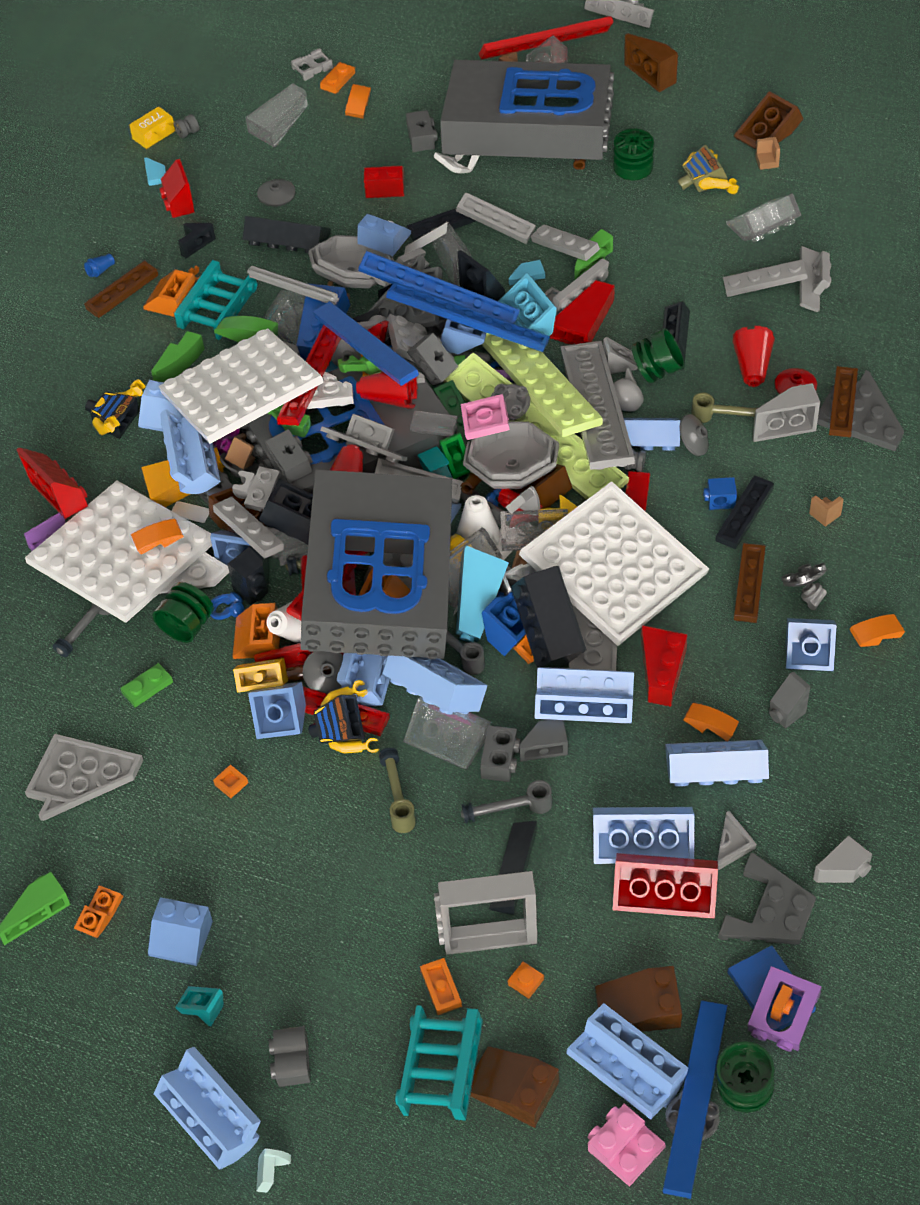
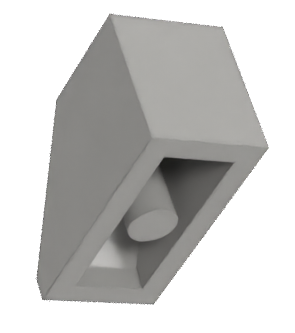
M848 836L815 867L813 880L817 883H853L859 876L863 878L872 867L870 865L872 854Z

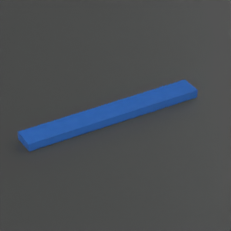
M368 251L365 252L358 267V271L391 284L398 283L515 324L520 313L519 309Z
M393 283L387 291L386 298L540 352L545 350L550 337L545 334L398 283Z
M330 301L313 311L314 317L400 386L419 375L418 370Z
M701 1000L663 1187V1193L689 1199L692 1196L727 1013V1005Z

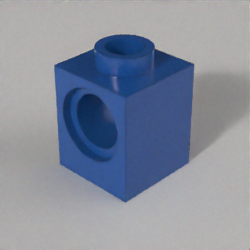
M734 477L708 479L707 488H703L704 501H708L709 510L734 508L737 499Z

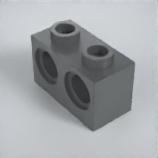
M488 725L480 764L481 779L510 782L511 773H516L517 759H514L515 753H519V744L521 743V739L517 738V729Z

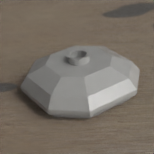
M335 235L317 244L308 253L312 268L316 274L346 288H371L378 284L371 276L358 271L366 251L392 261L394 259L393 256L357 244L358 236Z
M508 422L510 430L468 441L463 466L494 489H522L556 467L559 442L533 423Z

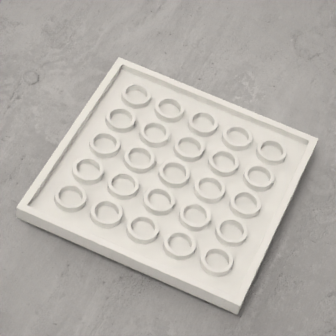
M267 328L258 331L256 335L248 339L241 340L237 345L229 349L222 350L211 359H205L194 368L186 369L175 378L167 379L158 387L166 399L209 443H212L322 384L323 379L315 369Z
M115 481L90 502L88 507L78 512L29 553L25 559L26 563L126 623L212 546L211 533L123 483ZM176 519L183 533V538L165 548L162 544H159L142 555L137 551L131 536L132 533L157 522Z
M612 481L522 548L519 553L537 572L553 566H559L571 603L617 646L699 581L709 570L704 563Z

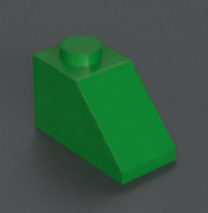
M460 432L440 440V451L450 463L447 467L453 479L471 472L463 466L466 448Z

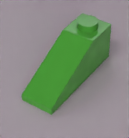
M52 872L38 877L33 883L29 884L0 924V939L4 945L70 905L65 891Z

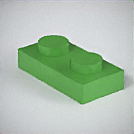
M157 663L120 689L122 694L136 708L173 683V680L169 673Z

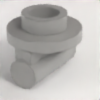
M811 583L802 589L801 598L807 602L810 609L815 610L827 592L820 583Z

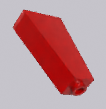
M595 280L555 317L553 333L549 336V339L571 345L592 342L614 302L615 285Z

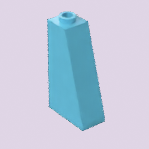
M465 546L461 554L456 634L460 635L461 640L471 643L473 641L478 642L482 636L484 623L481 612L496 598L509 562L469 546Z

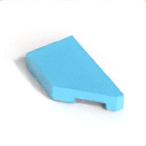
M144 158L149 186L162 184L161 178L166 173L165 165L149 158Z
M541 261L521 263L509 277V285L516 284L526 273L533 280L544 279L545 271Z

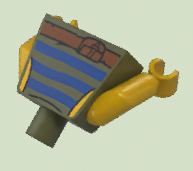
M706 145L697 152L690 153L687 160L682 164L686 175L677 180L683 190L693 184L698 192L718 188L726 189L730 194H736L739 185H736L737 181L735 178L729 179V182L727 181L728 178L723 167L717 161L718 155L714 154Z

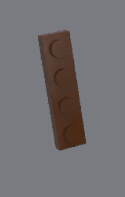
M143 261L85 302L86 310L100 318L159 276L158 270L146 261Z
M836 367L829 435L851 438L858 368Z
M743 543L734 613L735 621L757 623L766 548L764 545Z

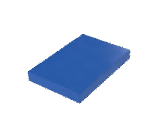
M772 945L728 968L727 973L753 1010L771 966L792 974ZM779 987L776 990L766 1016L768 1026L774 1031H780L793 1023L802 1000L801 996L792 993L791 999L795 1002L790 1014H784L780 1022L770 1018L772 1006L781 990Z

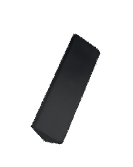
M681 301L665 307L663 329L669 330L675 338L685 364L690 310Z
M537 821L513 823L499 875L526 872L537 833ZM518 899L491 902L489 910L514 915Z

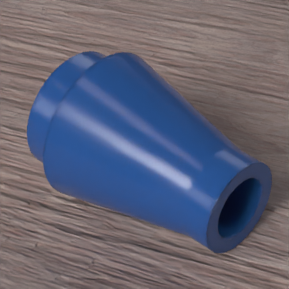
M111 254L88 259L84 264V268L90 277H98L110 266L114 265L115 261Z

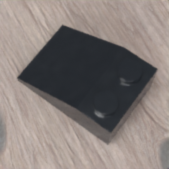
M459 250L457 253L460 287L499 301L505 295V289L487 268L462 250Z

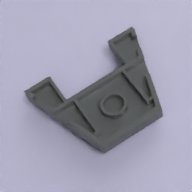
M751 853L743 876L767 884L752 923L726 915L718 939L728 940V938H737L747 942L754 939L766 940V943L800 945L816 897L759 856Z

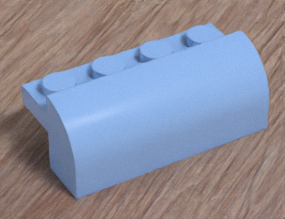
M167 409L160 413L161 427L164 434L170 475L175 481H178L180 491L187 494H200L220 483L213 443H209L185 417L180 419Z
M344 653L337 681L342 688L346 686L351 688L357 680L363 681L365 685L359 686L357 691L367 690L368 693L364 697L356 695L357 703L367 707L383 705L390 678L382 674L388 656Z
M538 667L535 718L632 723L634 672Z
M604 1003L587 1019L585 1031L567 1049V1054L649 1119H652L663 1106L666 1108L674 1099L683 1085L688 1071L686 1065Z
M195 1047L186 1050L178 1069L161 1076L154 1095L219 1170L239 1160L255 1145L260 1137L256 1133L261 1122L260 1119Z

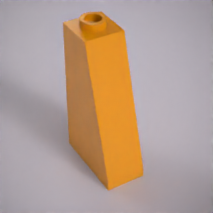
M216 447L214 452L217 467L220 472H224L223 468L225 466L220 461L219 452ZM168 460L141 467L149 497L156 503L167 507L190 495L181 492L178 481L171 477Z

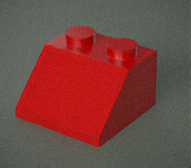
M177 159L161 178L162 187L159 188L161 198L165 199L163 200L165 209L170 211L172 218L195 213L189 182L181 160Z
M404 167L364 168L366 198L404 197Z

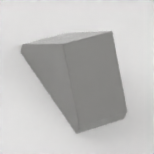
M608 337L603 339V348L611 374L626 372L627 368H630L631 371L638 369L631 350Z

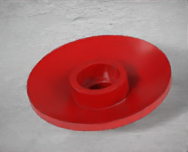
M790 368L777 375L775 389L781 394L791 387L813 383L815 390H817V380L809 371L800 368Z

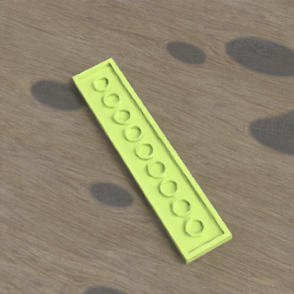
M486 333L484 343L482 344L483 347L517 385L527 388L532 403L562 437L603 425L601 415L543 352Z
M475 353L468 356L444 380V384L453 380L466 402L491 397L498 384H512ZM531 400L530 407L522 417L508 421L533 423L559 442L557 464L565 466L573 489L586 500L611 481L620 489L629 482V477L617 467L590 470L583 440L576 434L562 437Z

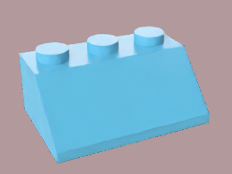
M526 273L498 302L520 310L515 322L516 325L550 336L553 333L557 308L532 277Z

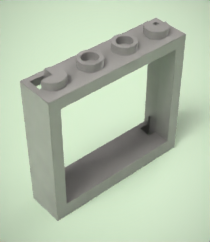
M532 871L438 882L439 893H434L439 944H445L446 955L537 944L536 893ZM523 899L524 919L459 927L450 926L449 907Z

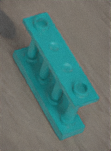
M212 260L174 312L177 327L185 329L189 322L194 321L214 327L215 330L224 318L238 315L252 293L257 290L258 283L256 279L249 277V275L244 280L223 274L220 263ZM222 281L239 286V289L234 293L215 286ZM212 294L229 299L230 302L227 306L206 301V298ZM205 308L221 314L215 320L196 314L198 309ZM215 334L216 339L220 340L222 338L221 335Z
M416 1005L415 1015H412L410 1018L411 1036L401 1088L397 1089L395 1095L396 1105L400 1108L403 1116H409L411 1104L448 1106L455 1120H466L483 1023L478 1009L467 1008L466 1018L458 1021L427 1019L422 1006ZM425 1029L461 1031L463 1034L462 1042L458 1043V1045L422 1043ZM420 1054L457 1056L458 1065L453 1070L418 1068ZM415 1079L452 1081L454 1084L453 1093H449V1095L413 1093Z

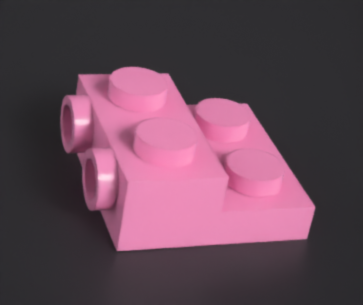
M503 394L461 404L467 440L510 430L507 406Z
M623 1104L620 1109L615 1106L609 1111L606 1116L607 1122L602 1128L596 1126L589 1133L588 1151L630 1187L662 1152L666 1143L645 1126V1121Z

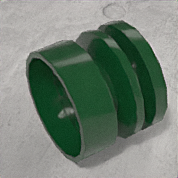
M633 128L623 130L616 135L614 139L613 168L617 176L632 181L641 180L651 174L654 162V138L650 133L642 129Z
M666 328L652 334L651 341L644 338L641 340V343L636 342L632 344V354L642 376L650 384L656 382L658 378H664L665 370L672 374L684 368L685 364L681 350L673 335Z
M177 582L173 585L171 591L167 593L165 600L161 601L152 616L158 628L166 635L179 642L189 643L198 634L201 625L205 624L211 616L214 606L209 597L197 587L186 582Z
M747 1041L733 1043L724 1049L717 1063V1086L720 1097L727 1106L735 1111L744 1113L758 1111L766 1106L772 1098L774 1091L775 1068L772 1057L766 1049L757 1043ZM746 1079H747V1080H750V1082L747 1081L746 1085H744V1084L741 1083V1082H745Z

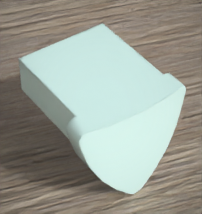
M264 1149L258 1159L257 1192L267 1193L274 1183V1166L290 1164V1154L273 1149Z

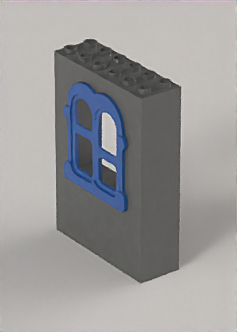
M454 60L441 116L442 154L603 160V152H607L614 96V72H611V65ZM515 96L537 97V102L534 106L514 105L513 103ZM545 97L577 98L579 100L578 104L571 107L544 105Z
M405 359L418 370L413 361ZM337 368L327 373L336 376L337 381L342 383L347 381L352 384L355 408L338 416H333L327 407L306 410L305 415L319 410L324 420L311 426L305 437L320 433L329 448L310 455L313 461L310 463L312 472L291 484L313 494L315 469L330 470L341 448L347 446L346 442L340 444L335 440L327 438V433L320 431L321 427L330 428L351 419L352 414L394 428L388 450L407 457L406 461L399 460L398 464L423 470L417 455L436 446L440 449V440L458 433L457 425L426 380L425 383H417V399L412 400V404H415V407L407 409L362 399L356 391V383L363 377L362 371L343 373ZM266 413L242 426L243 431L240 433L247 435L245 441L253 445L254 448L251 455L257 457L258 466L279 470L268 452L265 441L284 432L285 429L278 425L277 420L271 414ZM359 445L360 451L363 452V473H375L378 458L386 460L387 456L381 453L378 456L366 452L367 448ZM281 473L280 479L287 482L285 477Z
M315 469L301 617V650L444 659L448 618L452 478ZM345 550L374 552L372 556L349 555L345 553ZM384 553L413 554V565L411 567L385 566L383 564ZM345 564H366L373 567L372 587L368 593L355 596L350 595L343 589L342 578L343 566ZM385 575L410 577L412 579L410 593L402 598L389 597L382 590V577Z

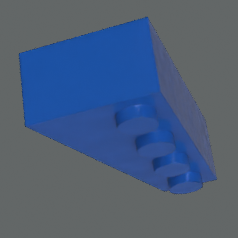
M310 284L337 293L339 302H336L335 306L345 314L347 313L350 302L345 288ZM305 296L297 340V348L304 361H306L324 325L314 317L313 311L326 304Z

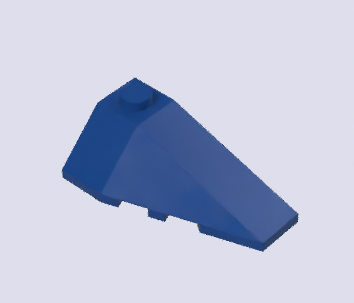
M510 592L504 597L495 598L481 612L487 641L505 656L526 634L513 593Z

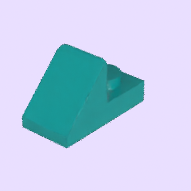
M437 446L417 455L424 471L452 478L447 467L450 463Z
M188 986L175 1008L181 1014L197 1015L208 1026H212L224 1005L223 992L217 988Z

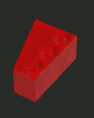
M642 625L641 646L648 702L672 706L686 654L687 634Z

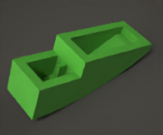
M601 229L590 239L598 243L600 250L587 261L577 259L575 280L602 258L605 259L613 251L612 235Z
M231 316L224 318L215 328L214 333L240 342L267 328L278 336V323L252 316Z
M187 331L178 345L170 343L151 371L153 380L165 382L167 379L175 378L190 367L205 350L202 335Z

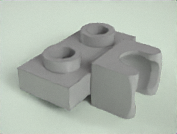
M259 466L256 475L247 471H239L238 474L243 484H234L232 486L234 495L237 498L246 499L244 502L246 508L262 512L276 483L281 478L280 471Z

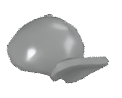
M627 368L625 379L622 378L615 381L614 387L621 411L632 412L640 408L644 401V396L634 379L631 369Z

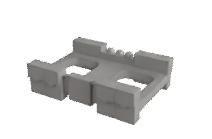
M320 48L310 52L311 55L308 54V56L305 55V57H299L291 61L292 69H296L303 76L304 81L314 77V74L320 73L321 70L326 72L333 68L332 60L321 52ZM321 57H323L326 60L322 63H316L314 61ZM307 64L310 68L301 70L299 67Z

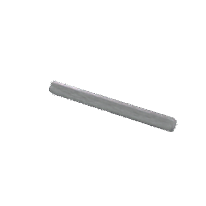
M251 266L247 270L249 277L325 303L330 301L336 305V302H339L337 293L256 266Z

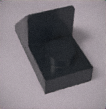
M212 223L183 224L185 236L178 240L181 256L187 259L216 239Z

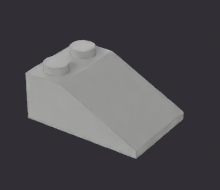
M813 383L791 387L756 409L753 442L816 431L820 400Z

